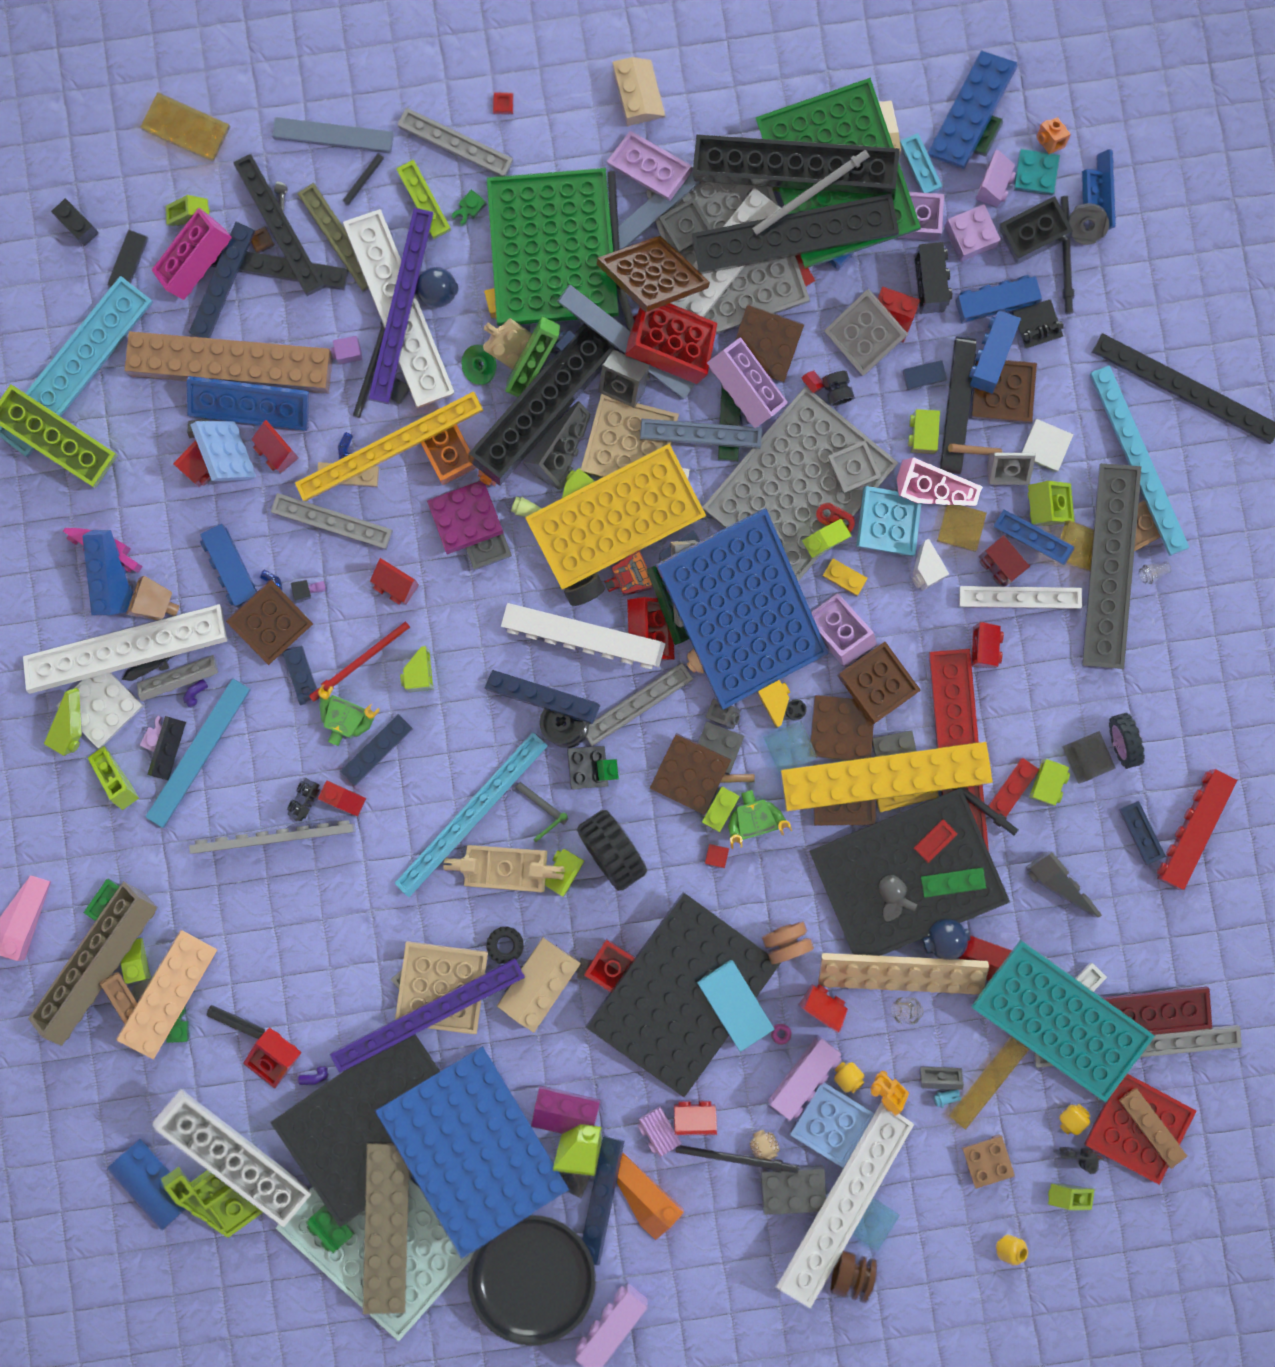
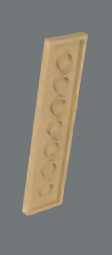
M822 953L818 984L823 987L975 995L980 994L984 989L989 966L988 961Z

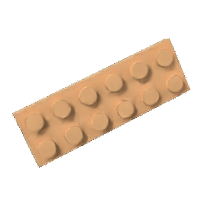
M180 930L116 1040L154 1060L216 954L217 949Z

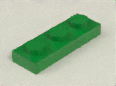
M983 868L921 877L924 897L986 888Z

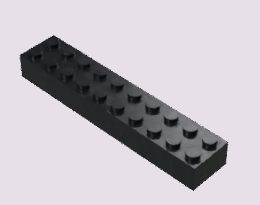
M696 134L692 175L694 181L809 189L850 161V157L853 155L857 156L866 150L870 156L869 158L861 162L858 168L854 167L822 189V191L877 195L892 194V196H895L900 148Z
M585 323L576 331L575 337L562 351H559L469 452V462L499 486L602 371V366L612 350L619 351Z

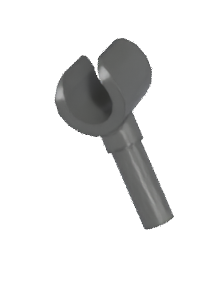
M277 181L274 186V192L280 193L279 205L284 211V198L288 187L286 184Z

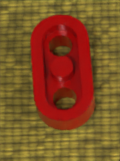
M831 503L821 504L816 511L818 521L826 526L840 519L848 521L849 524L846 527L849 532L855 526V519L851 514ZM824 510H829L831 515H825Z

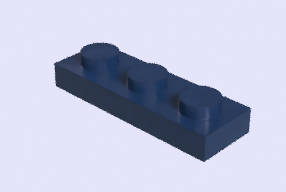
M1136 801L1119 809L1145 865L1166 857L1140 802Z

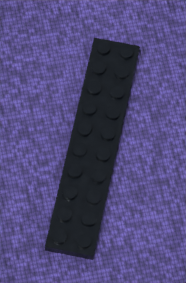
M886 194L786 214L758 235H756L752 228L765 219L692 233L698 271L704 274L899 235L892 194Z

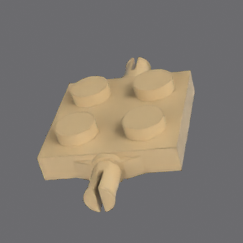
M511 318L498 328H495L490 323H486L487 326H484V330L490 333L491 336L483 345L484 350L513 370L532 333Z

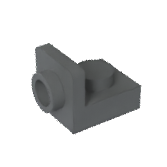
M713 699L705 718L734 729L740 720L741 710L734 706H729L723 710L720 708L718 701Z

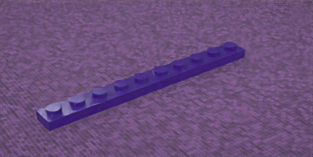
M419 208L413 209L369 394L370 401L388 405L390 402L434 212Z
M515 958L330 1053V1057L340 1073L525 978V975Z

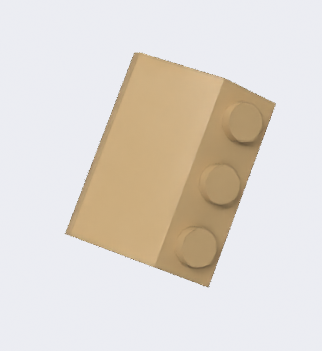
M629 57L613 61V74L627 126L664 118L665 112L651 60Z

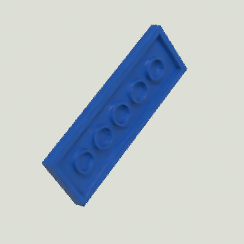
M982 50L980 51L928 151L929 157L965 169L1018 67L1017 62Z
M188 376L187 416L262 425L267 420L272 427L307 431L309 391Z

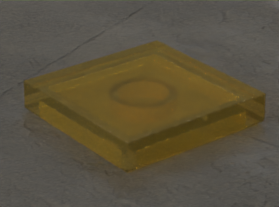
M946 505L937 541L976 552L987 512L962 505Z
M1070 520L1065 521L1061 540L1075 547L1066 564L1090 571L1094 529Z

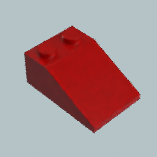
M820 984L817 987L811 985L798 1005L839 1033L848 1008L844 1006L846 1002L836 995L834 998L827 995L829 990Z

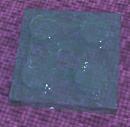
M802 721L763 737L779 774H781V770L793 769L817 758Z
M873 1197L853 1235L878 1251L900 1215Z

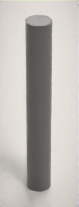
M519 782L516 786L517 790L556 820L560 818L561 812L523 783ZM568 818L567 820L561 821L560 823L565 825V823L568 821Z

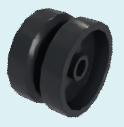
M546 709L543 710L540 716L541 732L546 739L561 748L578 746L585 740L589 732V723Z

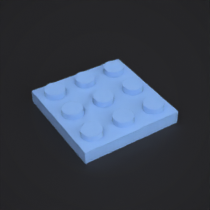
M196 421L190 425L212 481L251 480L256 477L254 467L247 454L246 446L243 444L239 428L235 422Z
M824 1082L817 1087L814 1097L808 1102L791 1130L790 1135L844 1168L875 1113Z

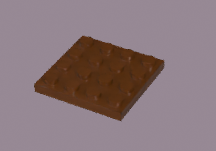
M661 235L597 258L596 264L645 312L708 289L710 284Z

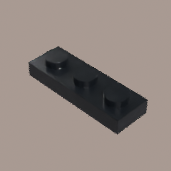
M165 716L147 775L169 780L186 725L185 721Z

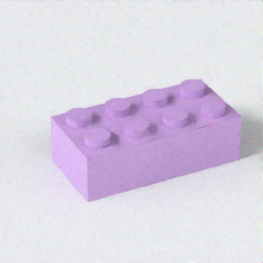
M741 337L707 362L711 372L717 376L723 388L728 391L736 406L742 410L747 421L754 428L771 418L788 403Z
M817 1035L768 1099L770 1105L790 1121L793 1117L796 1119L803 1110L801 1106L804 1102H809L816 1093L814 1089L817 1085H822L829 1076L827 1072L830 1068L834 1069L839 1064L841 1053Z
M629 1283L625 1287L621 1286L614 1295L616 1297L612 1304L608 1303L605 1306L601 1319L599 1321L595 1320L589 1328L588 1336L586 1338L583 1336L577 1343V1349L575 1350L576 1361L582 1366L603 1367L648 1308V1299Z

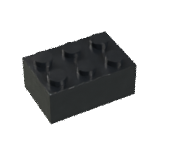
M1055 196L1000 223L999 231L1016 264L1071 238L1073 233Z
M943 242L919 244L914 254L920 314L944 312L950 300H952V289L948 288L950 269L946 268L948 250L944 248Z

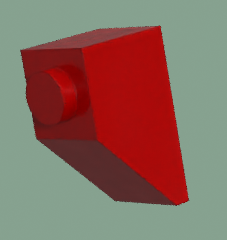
M326 780L318 797L319 800L357 817L367 799Z

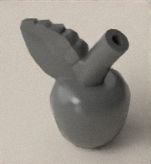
M888 875L880 881L878 885L882 898L886 901L883 909V916L886 922L899 917L903 907L911 911L916 910L917 904L905 898L907 887L900 878L895 875Z

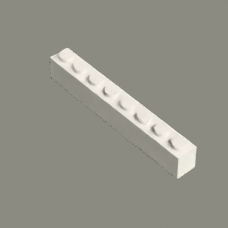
M510 603L506 605L501 627L507 628V633L518 635L519 632L526 633L525 637L537 640L538 637L545 638L544 642L556 645L557 641L562 642L565 648L575 650L576 646L583 648L582 652L592 655L597 651L602 653L601 657L612 660L614 656L622 658L621 662L631 665L636 661L641 663L640 667L651 670L653 666H660L665 643Z

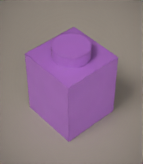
M357 336L333 340L334 347H331L333 359H337L339 365L363 360Z

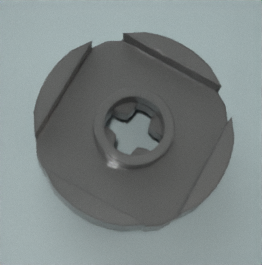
M1088 203L1076 206L1068 219L1073 230L1072 237L1076 242L1084 245L1096 243L1097 240L1106 235L1109 229V220L1105 210L1096 204ZM1091 220L1094 224L1086 229L1083 223Z

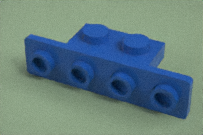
M1107 149L1097 154V171L1091 169L1082 171L1083 204H1096L1105 210L1109 220L1108 230L1116 226L1112 149Z

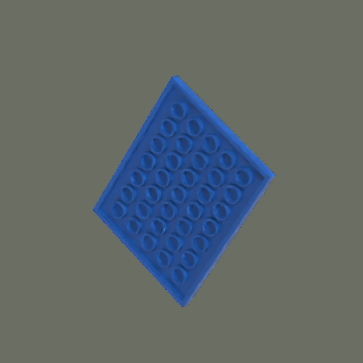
M764 508L656 564L721 709L724 710L829 654L767 509Z
M483 1046L375 1111L461 1259L569 1190L559 1172L553 1171L554 1164Z

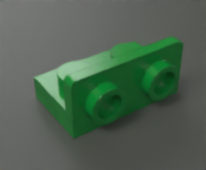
M325 1205L306 1221L308 1231L313 1236L317 1235L322 1241V1247L327 1252L331 1251L333 1254L355 1234L347 1223L339 1227Z

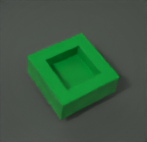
M617 759L597 761L599 781L619 779Z

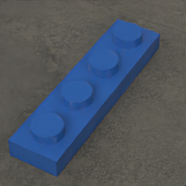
M1003 509L993 526L1002 533L1062 565L1066 564L1075 549L1069 543Z

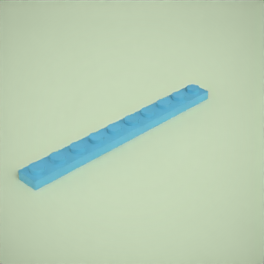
M1110 365L1091 372L1092 382L1130 466H1142L1140 491L1168 555L1171 556L1189 549L1188 542Z
M532 732L395 882L405 895L410 897L546 749L548 745Z

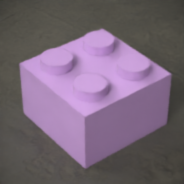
M985 204L948 219L944 226L960 262L996 248L1001 241Z

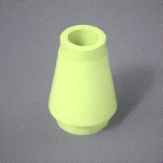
M516 496L511 512L517 516L527 517L542 508L522 496L521 498Z

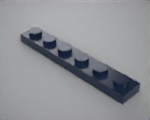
M235 221L230 233L232 238L222 252L189 333L201 338L211 337L256 230Z
M495 670L491 671L484 687L487 691L593 724L600 708L597 702Z
M603 1136L582 1238L595 1266L600 1265L625 1142L608 1136Z

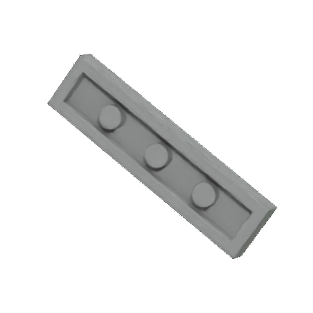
M214 655L138 682V696L141 701L151 699L162 693L170 692L203 678L211 677L218 673L217 661Z

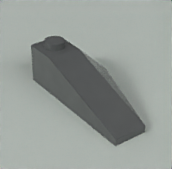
M577 401L554 424L523 461L524 465L533 475L559 490L562 489L567 481L566 477L573 469L571 464L574 456L578 454L577 446L580 438L584 436L591 415L581 402Z
M1043 852L1026 867L1029 871L1027 875L1034 883L1038 882L1093 917L1099 918L1102 916L1089 897L1084 893L1080 894L1079 884L1072 878L1067 877L1069 871L1053 852Z

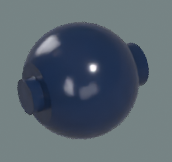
M432 267L420 275L415 294L419 295L424 304L433 308H440L448 305L458 293V284L453 275L446 269Z
M943 919L934 923L929 929L931 933H928L927 937L922 938L926 954L934 953L939 959L955 960L965 953L968 941H970V934L968 929H964L959 922Z

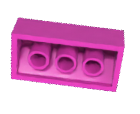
M198 208L153 267L152 272L166 291L185 300L198 281L203 278L211 264L216 261L220 252L228 245L232 237L223 226L201 208Z

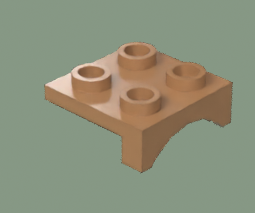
M1000 1134L992 1136L991 1139L962 1148L975 1189L1015 1177L1003 1137Z

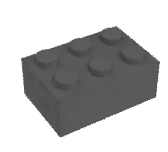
M822 1165L799 1166L798 1174L785 1171L781 1173L773 1172V1169L768 1168L760 1169L764 1215L819 1212L826 1200L825 1170Z

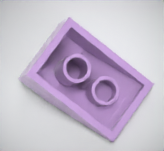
M838 593L811 612L825 645L844 668L877 645L874 632Z

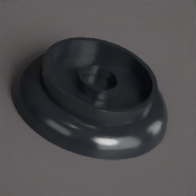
M529 1215L476 1249L469 1265L468 1291L476 1314L491 1332L514 1344L539 1346L563 1338L573 1331L584 1319L595 1293V1268L587 1246L571 1228L550 1217Z

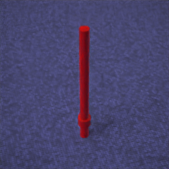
M406 621L330 680L326 679L320 685H324V691L328 692L330 686L334 689L335 685L410 628ZM320 687L309 695L313 702L320 698L318 693Z

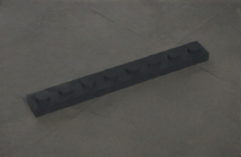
M249 154L233 162L306 296L325 288L252 155Z
M223 250L220 252V254L217 256L216 261L212 263L210 267L216 268ZM247 251L238 271L298 282L284 257ZM312 263L324 287L345 290L348 276L347 268Z

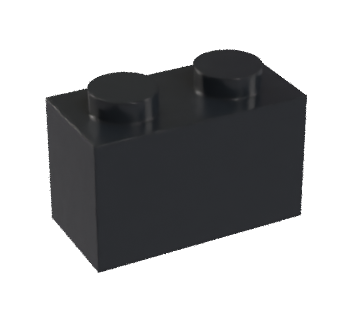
M66 198L51 211L84 246L99 234L94 226Z

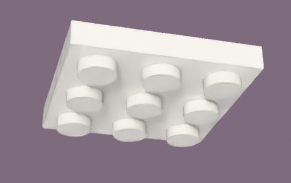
M111 672L84 679L75 687L80 692L81 731L98 749L102 748L144 707Z

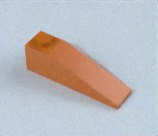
M622 1152L617 1184L640 1226L657 1240L684 1213V1208Z

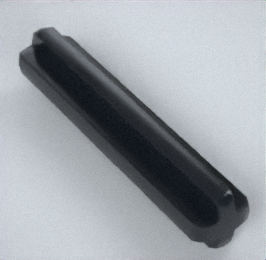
M211 1005L207 1010L208 1017L256 1039H259L265 1033L264 1028L214 1005Z

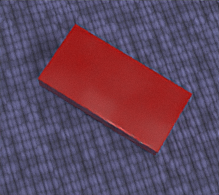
M942 819L914 849L929 863L957 833Z

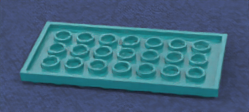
M1021 939L971 1005L974 1010L1104 1102L1109 1099L1155 1037L1150 1031Z

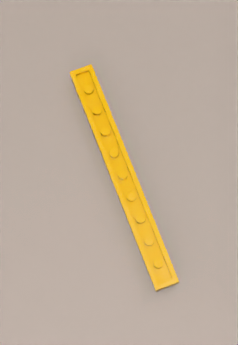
M473 391L295 482V485L302 500L306 502L484 410L476 393Z

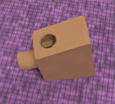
M142 576L138 578L126 614L159 621L164 618L165 613L176 616L179 605L169 602L172 595L170 590L148 577Z

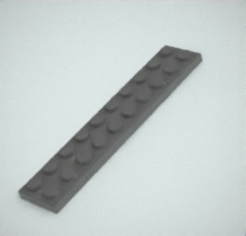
M1099 464L1082 666L1124 669L1142 466Z

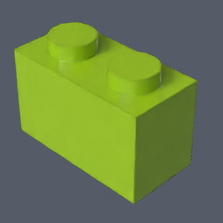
M916 409L913 415H910L909 427H912V435L908 437V447H911V453L935 454L938 451L940 411Z
M1043 759L1029 798L1050 806H1056V803H1060L1063 797L1061 789L1063 784H1067L1070 777L1069 767L1049 759Z
M722 786L701 823L720 832L740 796Z

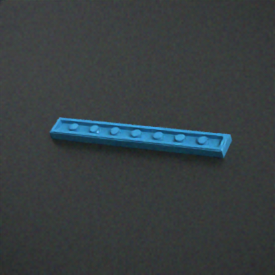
M235 679L231 680L146 815L147 819L162 828L166 826L251 691L250 688Z

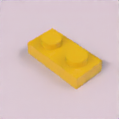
M832 558L822 576L855 596H858L868 579Z

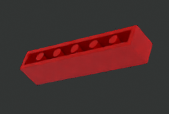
M1217 769L1209 770V772L1206 771L1201 780L1203 785L1200 790L1198 789L1195 792L1192 807L1188 808L1185 812L1184 819L1186 820L1183 826H1179L1175 833L1177 838L1174 844H1171L1167 849L1166 855L1168 857L1165 863L1162 862L1157 870L1159 874L1158 880L1178 890H1185L1237 782V779Z

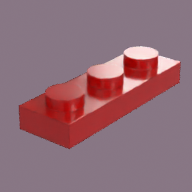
M1021 758L988 806L998 814L1001 813L1007 817L1039 769L1026 759Z

